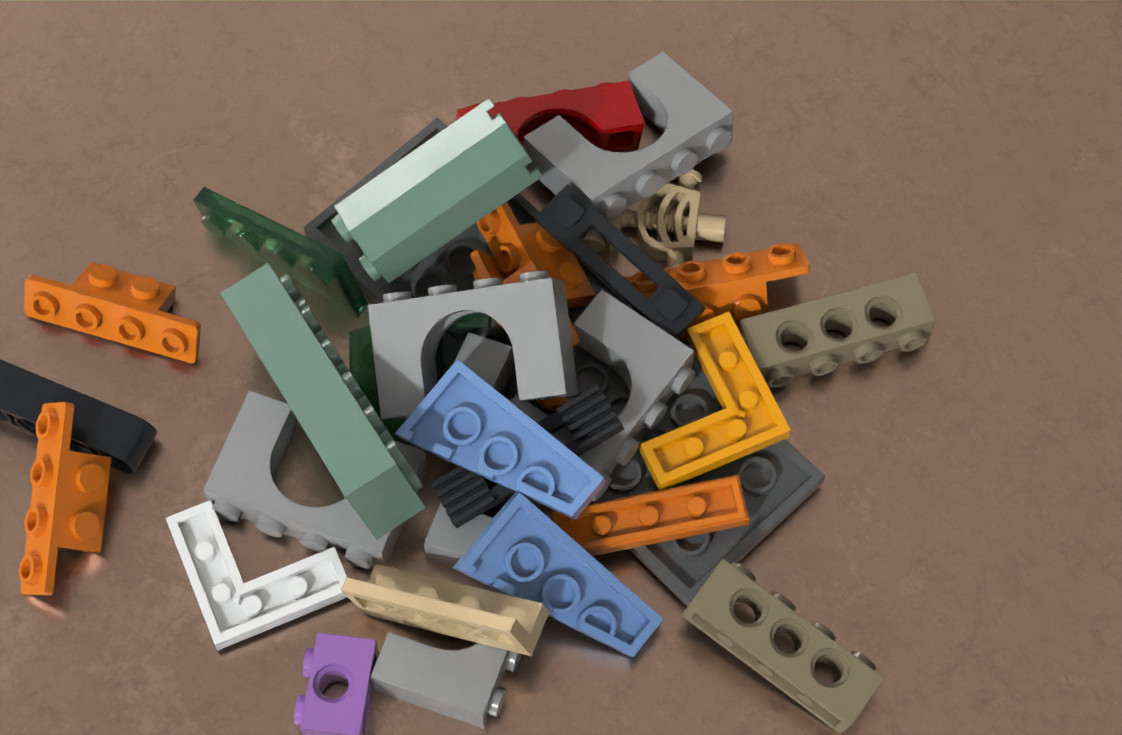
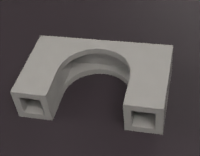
M664 52L629 72V82L641 114L663 133L655 143L633 152L606 151L591 144L558 115L524 136V148L532 160L526 166L527 169L531 171L537 166L543 175L539 180L555 195L568 184L609 221L618 218L624 210L641 199L651 197L660 187L674 178L687 174L696 164L707 157L723 151L732 142L733 110Z
M533 271L519 274L520 282L503 285L502 278L480 279L473 281L474 289L457 292L456 285L434 286L428 288L429 296L412 298L409 291L394 292L383 295L384 303L368 305L381 419H407L438 383L435 361L436 351L444 332L458 319L474 313H485L491 316L508 334L514 354L519 401H539L578 395L564 281L549 278L548 271Z
M604 290L597 294L575 321L574 328L580 340L576 345L613 369L625 382L630 397L623 411L617 416L625 429L579 456V458L607 480V483L592 500L594 502L598 501L607 490L611 482L609 475L617 464L620 463L625 466L634 456L640 444L637 439L647 427L653 430L660 423L668 408L665 403L674 392L679 395L682 394L695 375V371L692 369L694 350ZM517 394L510 401L536 423L548 417V415L528 401H519V395ZM567 426L551 434L563 445L573 440Z
M249 391L203 489L207 501L211 500L212 509L215 510L216 515L232 522H237L239 518L256 523L257 529L270 536L282 537L284 533L300 539L299 542L303 546L319 553L335 547L338 553L344 554L345 560L361 568L369 569L375 564L387 566L405 522L376 540L346 498L324 507L303 506L286 498L276 487V474L297 427L296 416L287 403ZM395 441L422 483L428 469L425 451Z
M440 502L424 542L427 560L453 568L493 518L480 514L456 528ZM388 632L370 678L376 692L485 729L489 716L498 717L507 692V689L501 687L507 670L512 672L516 670L521 654L480 643L461 650H441Z

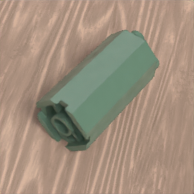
M490 98L483 101L334 206L338 212L335 218L332 219L334 226L347 243L354 239L363 251L362 257L359 260L374 281L383 276L390 283L543 177L537 166L531 171L527 169L526 166L532 162L531 157L501 113H498L493 118L491 117L488 110L495 105Z

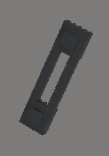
M568 184L535 216L536 223L567 251H571L629 303L638 314L674 338L680 337L683 331L704 312V305ZM594 229L658 288L646 298L581 239L587 235L589 230Z
M599 385L557 408L556 412L537 422L550 434L567 426L573 440L566 443L565 446L578 457L625 429ZM461 466L430 483L456 528L508 499L515 493V491L500 484L490 488L484 477Z

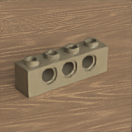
M916 272L742 319L739 322V331L768 387L776 388L786 385L794 377L812 373L819 376L830 373L844 363L855 360L860 364L876 360L885 352L899 348L904 352L915 350L930 340L935 318ZM883 318L891 326L879 327L872 323L871 319ZM840 330L847 337L844 339H834L827 334V331ZM792 341L800 344L804 349L790 351L782 344Z
M722 559L681 616L836 732L841 734L853 725L884 680L881 675L875 672V664L863 654L856 651H851L850 653L836 643V637L833 632L821 623L815 621L809 623L794 612L796 607L788 598L778 592H771L770 594L755 583L756 577L745 566L737 562L730 564ZM744 603L750 606L755 614V622L744 623L740 621L734 613V604ZM782 632L789 635L795 645L794 653H785L779 650L774 642V633ZM815 662H824L832 668L835 676L834 683H824L816 676L814 670Z

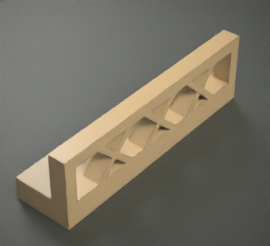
M375 564L368 582L346 577L341 591L365 615L532 656L550 612L543 603L380 564Z

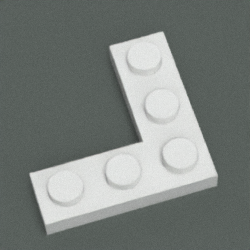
M211 500L166 517L217 651L347 598L341 591L347 575L335 547L244 583L216 512L212 509Z

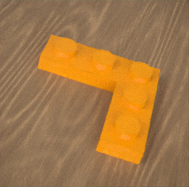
M730 312L686 329V338L692 350H694V354L723 410L640 444V453L659 490L673 487L790 437L791 429Z

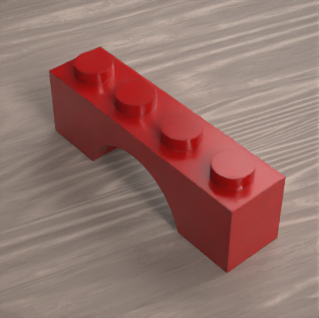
M629 81L617 83L604 82L593 87L575 90L562 89L551 94L533 97H515L509 101L494 103L495 106L488 110L492 118L501 113L522 145H524V136L558 115L591 144L611 152L621 153L638 150L645 125ZM479 104L457 109L456 120Z

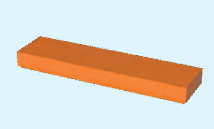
M739 475L589 504L576 520L558 511L549 512L550 519L592 556L749 525V516Z

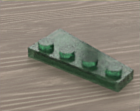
M203 187L193 199L203 216L201 219L202 224L218 237L226 236L248 252L255 254L280 271L288 274L356 318H359L369 305L343 254L206 187Z

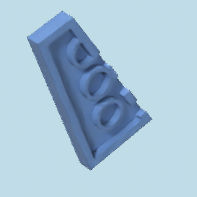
M458 359L395 433L400 439L510 490L520 492L525 497L575 520L607 483V480Z
M515 492L453 567L503 594L543 603L550 611L549 617L630 657L636 655L663 621L660 615L520 492Z

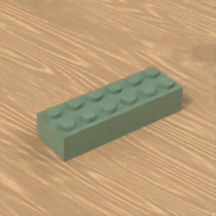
M267 263L221 292L220 294L343 495L376 540L425 509V505L416 493V491L424 487L405 459L402 451L380 420L377 412L359 387L354 376L341 359L338 351L318 323V320L288 274L278 278L270 264Z

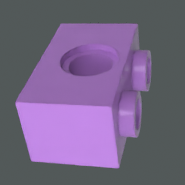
M317 633L315 648L308 647L304 657L303 677L309 678L306 696L298 695L294 712V724L300 725L302 735H366L374 692L370 677L380 654L376 640ZM340 681L348 685L347 692L340 698L329 699L323 696L325 688L332 682Z

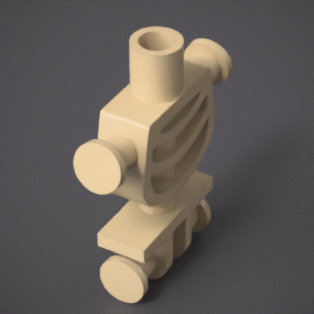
M694 169L685 175L676 177L678 180L677 185L667 183L660 187L651 197L643 198L637 211L635 209H626L618 218L609 220L621 232L622 227H635L642 251L654 261H666L664 269L678 267L685 263L684 260H692L695 240L721 243L724 241L726 216L699 213L701 193L695 191L694 188L701 184L703 178ZM660 204L658 212H650L654 206ZM678 205L676 214L672 215L671 211ZM647 229L657 230V241L648 235ZM589 230L587 235L581 238L596 253L604 251L605 241L595 230ZM666 231L674 233V242L670 241ZM610 244V255L618 256L619 251Z

